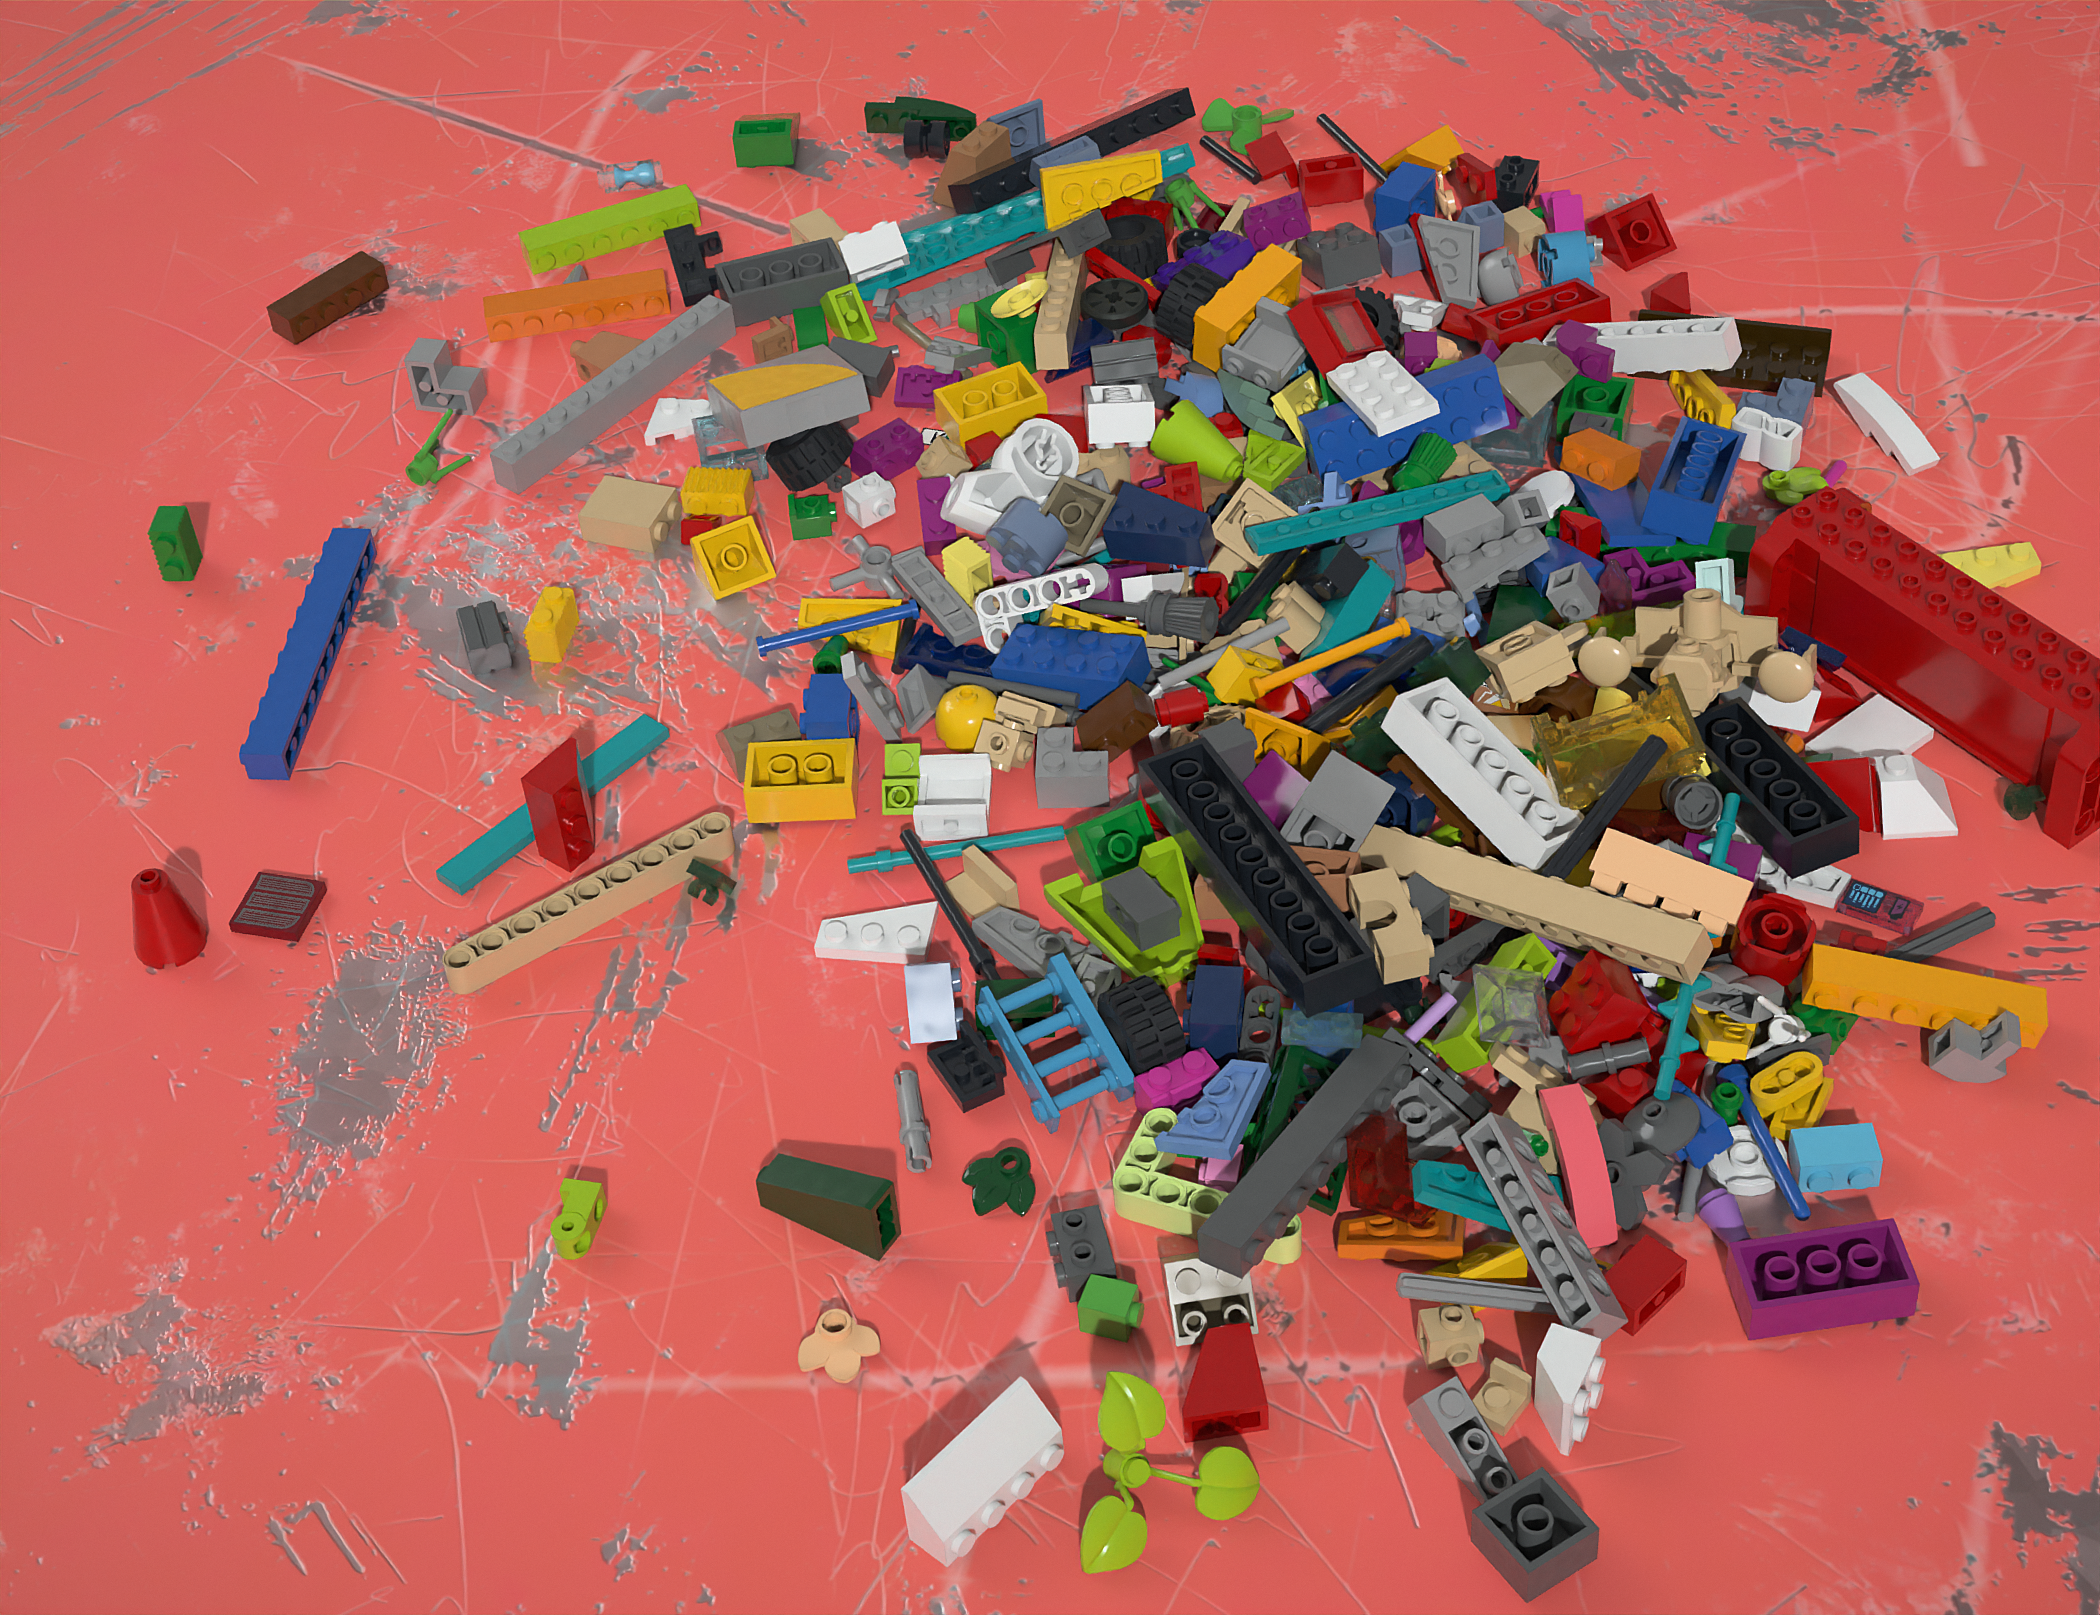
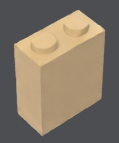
M605 475L578 514L582 538L584 541L654 554L661 542L666 540L674 522L679 520L682 505L678 501L677 490L674 487Z

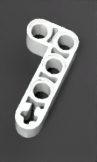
M1089 563L1000 585L980 593L976 598L975 608L986 647L992 653L999 654L1006 643L1002 638V629L1010 637L1018 623L1024 624L1022 618L1024 613L1048 608L1053 603L1062 605L1086 599L1103 592L1109 582L1106 569L1097 563ZM1089 578L1090 583L1078 586L1077 580ZM1054 581L1057 582L1061 588L1060 596L1057 595L1053 589ZM1023 589L1028 591L1030 603L1024 599ZM993 596H995L1000 603L999 610H997L993 604Z

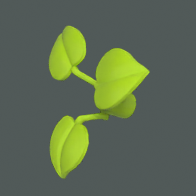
M1118 1371L1107 1372L1105 1390L1098 1412V1428L1101 1438L1108 1446L1113 1448L1104 1458L1103 1471L1108 1479L1116 1482L1114 1490L1120 1492L1124 1502L1116 1496L1107 1495L1098 1500L1090 1510L1085 1521L1080 1548L1081 1568L1083 1572L1088 1574L1122 1569L1131 1565L1142 1554L1147 1542V1524L1142 1515L1131 1511L1134 1507V1500L1127 1488L1140 1487L1148 1480L1149 1476L1199 1487L1195 1496V1507L1202 1515L1213 1520H1228L1244 1512L1252 1504L1260 1488V1477L1249 1457L1241 1450L1231 1446L1215 1447L1206 1453L1199 1465L1200 1479L1151 1467L1147 1458L1137 1453V1451L1145 1448V1438L1155 1437L1163 1430L1166 1420V1408L1161 1395L1152 1385L1128 1373Z

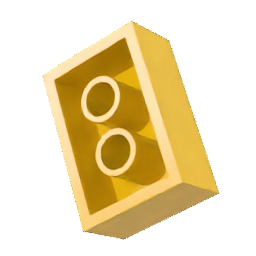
M1020 361L933 390L936 421L949 439L962 446L964 451L965 442L993 430L1004 441L1012 435L1014 428L1019 427L1024 421L1033 419L1037 414H1048L1047 395Z
M855 738L748 743L743 789L748 822L769 823L856 819L859 763Z

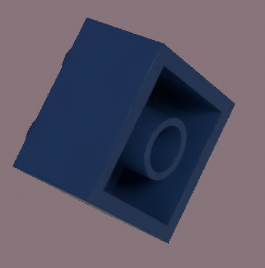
M1197 965L1195 980H1188L1187 1003L1191 1004L1189 1009H1184L1183 1032L1190 1034L1185 1036L1186 1053L1204 1047L1220 1070H1222L1231 1059L1238 1060L1245 1008L1244 967Z

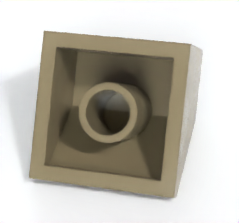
M789 709L722 730L715 735L739 783L744 782L748 743L802 740L800 728Z

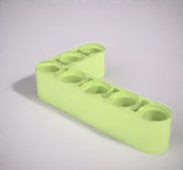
M1156 1108L1144 1116L1114 1173L1112 1183L1115 1210L1119 1216L1125 1219L1198 1240V1229L1229 1193L1168 1176L1177 1154L1157 1151L1154 1139L1162 1131L1169 1132L1178 1123L1177 1114L1168 1108ZM1297 1214L1287 1225L1283 1236L1280 1239H1275L1266 1250L1263 1257L1264 1260L1277 1264H1289L1298 1260L1301 1256L1302 1223Z

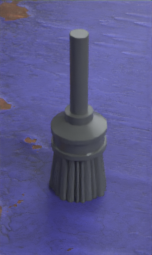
M1156 591L1150 596L1148 601H1142L1140 604L1091 598L1080 601V610L1083 612L1138 618L1139 622L1146 624V629L1150 635L1162 634L1164 637L1176 635L1209 644L1210 640L1214 637L1219 620V607L1214 597H1178L1174 593L1164 594L1163 592Z

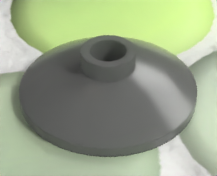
M1671 1092L1668 1100H1659L1654 1095L1642 1100L1628 1112L1623 1124L1632 1130L1634 1153L1638 1154L1646 1150L1656 1149L1664 1156H1667L1685 1147L1695 1137L1700 1127L1701 1114L1698 1106L1690 1097Z

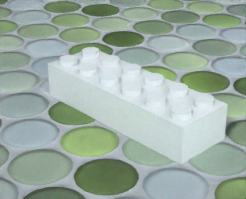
M1447 677L1396 696L1380 727L1515 867L1523 866L1539 875L1585 816Z

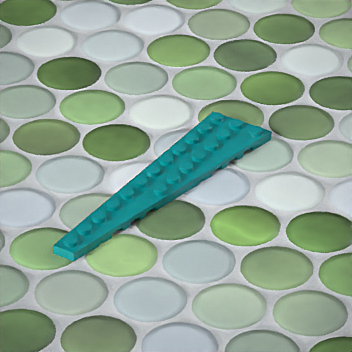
M1188 143L1160 151L1163 179L1174 174L1184 173L1189 168L1196 166ZM1034 191L1003 201L979 213L962 214L902 233L901 236L909 254L910 264L856 283L861 299L864 301L873 300L877 289H890L1002 243L1014 241L1032 231L1038 233L1046 230L1042 191Z

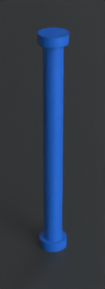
M911 599L908 600L909 604L765 639L762 636H758L756 641L760 657L767 656L766 652L909 617H912L913 620L920 619L916 600Z

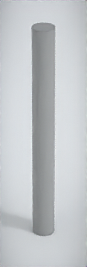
M1285 617L1276 620L1158 677L1159 685L1162 690H1166L1215 666L1229 645L1249 650L1290 630V626Z

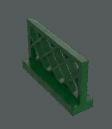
M1292 1035L1276 1052L1271 1069L1272 1075L1266 1086L1239 1182L1298 1115L1299 1112L1294 1105V1099L1304 1095L1309 1102L1315 1095L1314 1091L1319 1090L1340 1066L1306 1050L1307 1041L1300 1037ZM1304 1063L1317 1069L1322 1081L1310 1085L1303 1072ZM1353 1147L1346 1161L1340 1162L1331 1172L1334 1173V1177L1330 1174L1325 1184L1329 1190L1328 1199L1314 1193L1308 1201V1206L1329 1216L1336 1212Z

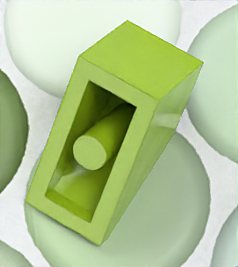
M855 282L828 291L819 300L830 329L837 337L865 344L878 340Z

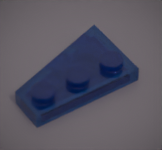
M923 623L900 654L899 668L912 670L916 664H919L929 674L942 676L946 679L950 671L993 678L990 667L998 654L992 653L990 650L976 644L955 647L945 635L943 637L934 633L933 626Z

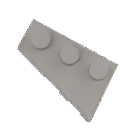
M1420 215L1417 223L1442 302L1444 304L1454 303L1468 309H1473L1477 303L1480 227Z
M935 335L934 340H932L931 345L926 350L924 364L935 366L934 371L953 374V370L965 371L966 367L977 368L978 364L990 361L992 349Z
M998 906L972 921V931L978 938L1030 978H1044L1049 958L1062 952L1074 972L1077 970L1085 954L1102 959L1103 953L1092 943L1086 947L1074 942L1073 935L1060 931L1058 934L1042 929L1040 928L1039 921L1002 906Z

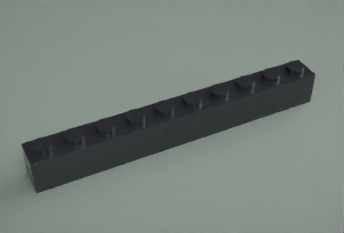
M1188 87L1164 90L948 185L956 213H979L1036 187L1029 178L1031 160L1086 135L1098 146L1100 156L1104 157L1195 116L1196 113Z

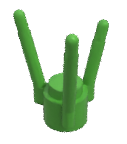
M1178 178L1165 188L1166 193L1164 196L1168 203L1173 204V217L1179 231H1182L1184 227L1178 208L1183 211L1192 229L1199 228L1189 209L1195 202L1194 195H1197L1220 217L1225 216V212L1197 187L1194 180L1187 182L1185 178Z
M452 409L446 411L421 450L405 468L409 479L417 485L424 486L429 480L436 484L443 476L471 460V457L467 455L443 469L437 470L439 463L432 453L440 442L437 437L453 414Z

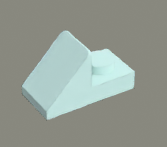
M1724 558L1695 562L1696 589L1709 588L1719 591L1721 593V600L1741 613L1745 597L1735 594L1734 560Z

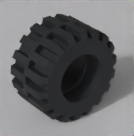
M1132 214L1108 219L1105 222L1112 237L1094 246L1143 280L1157 274V269L1169 261L1164 225L1157 218H1151L1148 215Z
M1190 263L1188 266H1185L1173 278L1163 294L1156 317L1157 331L1193 351L1192 339L1195 329L1193 318L1197 309L1202 305L1205 306L1214 297L1217 290L1221 287L1224 288L1230 280L1198 263Z
M1359 286L1352 287L1355 288V298L1358 297L1371 322L1377 327L1376 330L1386 346L1384 349L1391 351V355L1395 357V350H1399L1400 347L1399 338H1401L1398 313L1394 309L1393 302L1390 298L1385 299V294L1381 291L1374 294L1371 287H1366L1365 291H1360ZM1329 310L1327 313L1336 321L1331 310Z
M836 421L771 442L766 450L765 460L789 491H803L818 485L834 474L851 454L854 443L841 424Z
M1141 975L1099 995L1097 1001L1098 1013L1135 1077L1186 1054L1185 1037L1178 1015L1168 996L1152 978Z

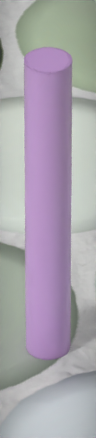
M1446 991L1402 1036L1414 1046L1457 1003V1000Z

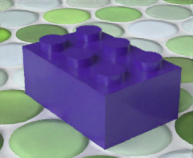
M1221 230L1211 235L1209 242L1203 246H1195L1183 253L1184 257L1177 262H1168L1157 269L1158 273L1150 277L1154 287L1164 294L1170 282L1185 266H1188L1190 263H1198L1231 282L1240 269L1243 270L1252 262L1256 252L1249 238L1228 230Z

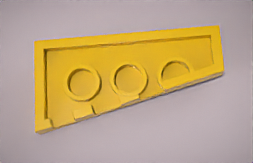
M1155 149L1039 169L1045 228L1049 229L1098 207L1101 209L1123 196L1129 197L1163 182L1160 151Z

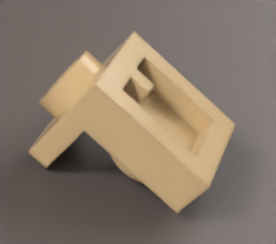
M1495 1358L1490 1364V1378L1472 1400L1490 1430L1503 1437L1510 1430L1531 1402L1532 1377L1516 1364H1508L1499 1358Z

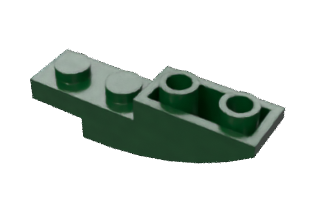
M896 96L894 103L866 102L864 107L867 133L904 134V126L907 120H923L926 125H929L931 120L948 121L950 141H961L977 127L975 113L956 105L936 100Z

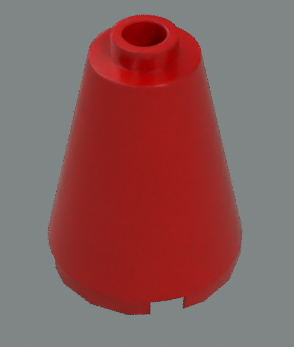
M153 868L145 869L137 874L131 882L133 947L137 958L144 965L155 969H164L163 964L175 963L176 967L187 964L195 959L206 946L207 941L205 937L207 930L205 923L165 871Z

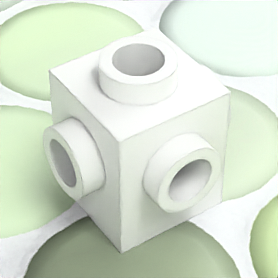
M875 471L842 487L845 513L862 529L896 513L894 502L896 498L895 489L888 480L885 481Z

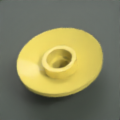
M1042 278L1032 279L1008 290L992 305V315L995 318H1006L1018 315L1020 318L1029 316L1036 310L1035 304L1047 292L1049 287L1047 281Z

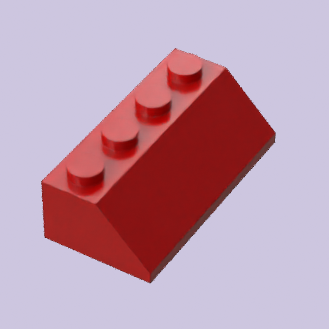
M1578 277L1467 314L1468 321L1481 349L1486 340H1493L1501 354L1513 342L1523 343L1536 337L1543 343L1554 325H1563L1569 319L1582 324L1612 322L1610 297Z

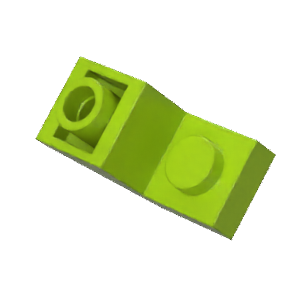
M884 744L885 779H882V815H913L914 805H918L920 784L919 756L922 755V744Z

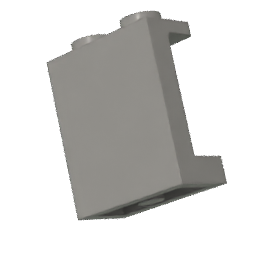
M1262 296L1256 304V319L1234 346L1225 344L1222 348L1223 369L1232 375L1250 380L1259 387L1268 388L1278 393L1309 354L1286 313L1292 308Z

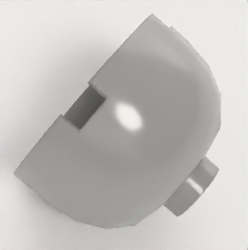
M1509 246L1486 255L1479 262L1477 298L1483 297L1488 306L1520 297L1519 288L1524 286L1516 258L1513 253L1509 254Z

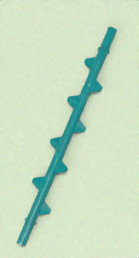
M1728 793L1724 799L1720 820L1716 822V837L1700 843L1698 850L1711 856L1709 866L1737 876L1738 869L1725 862L1732 834L1736 831L1735 820L1740 796L1736 793ZM1697 912L1696 920H1698L1700 916L1699 912ZM1708 932L1710 939L1720 937ZM1701 974L1698 975L1693 985L1680 982L1677 999L1658 1004L1657 1011L1671 1020L1664 1053L1659 1058L1660 1070L1654 1091V1096L1659 1100H1668L1670 1098L1676 1070L1679 1069L1681 1064L1680 1054L1695 1051L1699 1048V1041L1685 1031L1694 994L1712 986V980Z

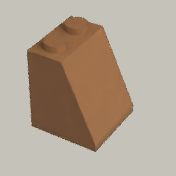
M984 120L950 150L932 196L933 202L955 209L948 185L1012 158L1009 128Z

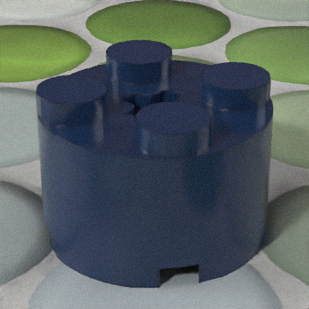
M1390 770L1378 776L1396 789L1375 824L1386 828L1397 827L1406 834L1418 838L1427 833L1435 820L1436 805L1426 795L1419 798L1410 788L1413 782L1401 770L1397 774Z

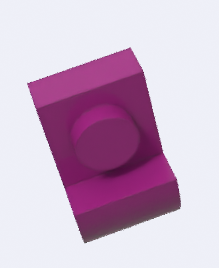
M1569 319L1558 329L1555 347L1572 360L1573 364L1579 369L1576 374L1607 383L1613 374L1615 350L1596 344L1597 328Z

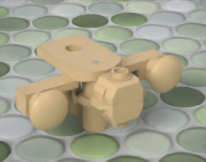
M1697 588L1685 592L1683 595L1684 603L1672 609L1637 606L1635 609L1636 633L1633 637L1624 636L1619 642L1611 637H1606V627H1600L1594 637L1582 645L1578 654V664L1582 674L1593 684L1603 687H1612L1622 683L1628 677L1631 666L1654 668L1650 678L1653 683L1657 684L1661 700L1667 709L1677 710L1678 715L1684 718L1699 716L1700 712L1705 711L1709 703L1717 697L1718 693L1738 689L1745 676L1758 677L1764 692L1776 701L1783 703L1798 702L1811 692L1814 685V675L1817 672V644H1811L1802 657L1798 654L1778 649L1777 617L1743 615L1722 601L1719 591L1709 588Z

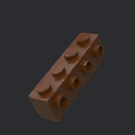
M360 251L268 305L266 308L273 332L296 345L322 328L328 327L342 316L353 312L367 301L376 298L379 294L390 288L384 264L365 252Z

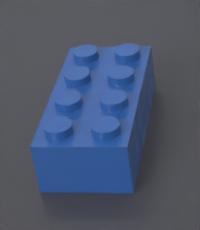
M1020 623L1016 625L990 667L993 678L1079 693L1080 703L1078 708L1084 710H1091L1127 680L1140 689L1151 671L1144 637ZM1039 701V702H1043V703H1047V704H1051V705H1055V706H1060V707L1063 706L1062 704H1056V703H1051V702Z

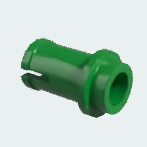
M1722 1083L1711 1094L1714 1111L1724 1118L1728 1127L1738 1125V1110L1743 1105L1744 1096L1737 1085Z

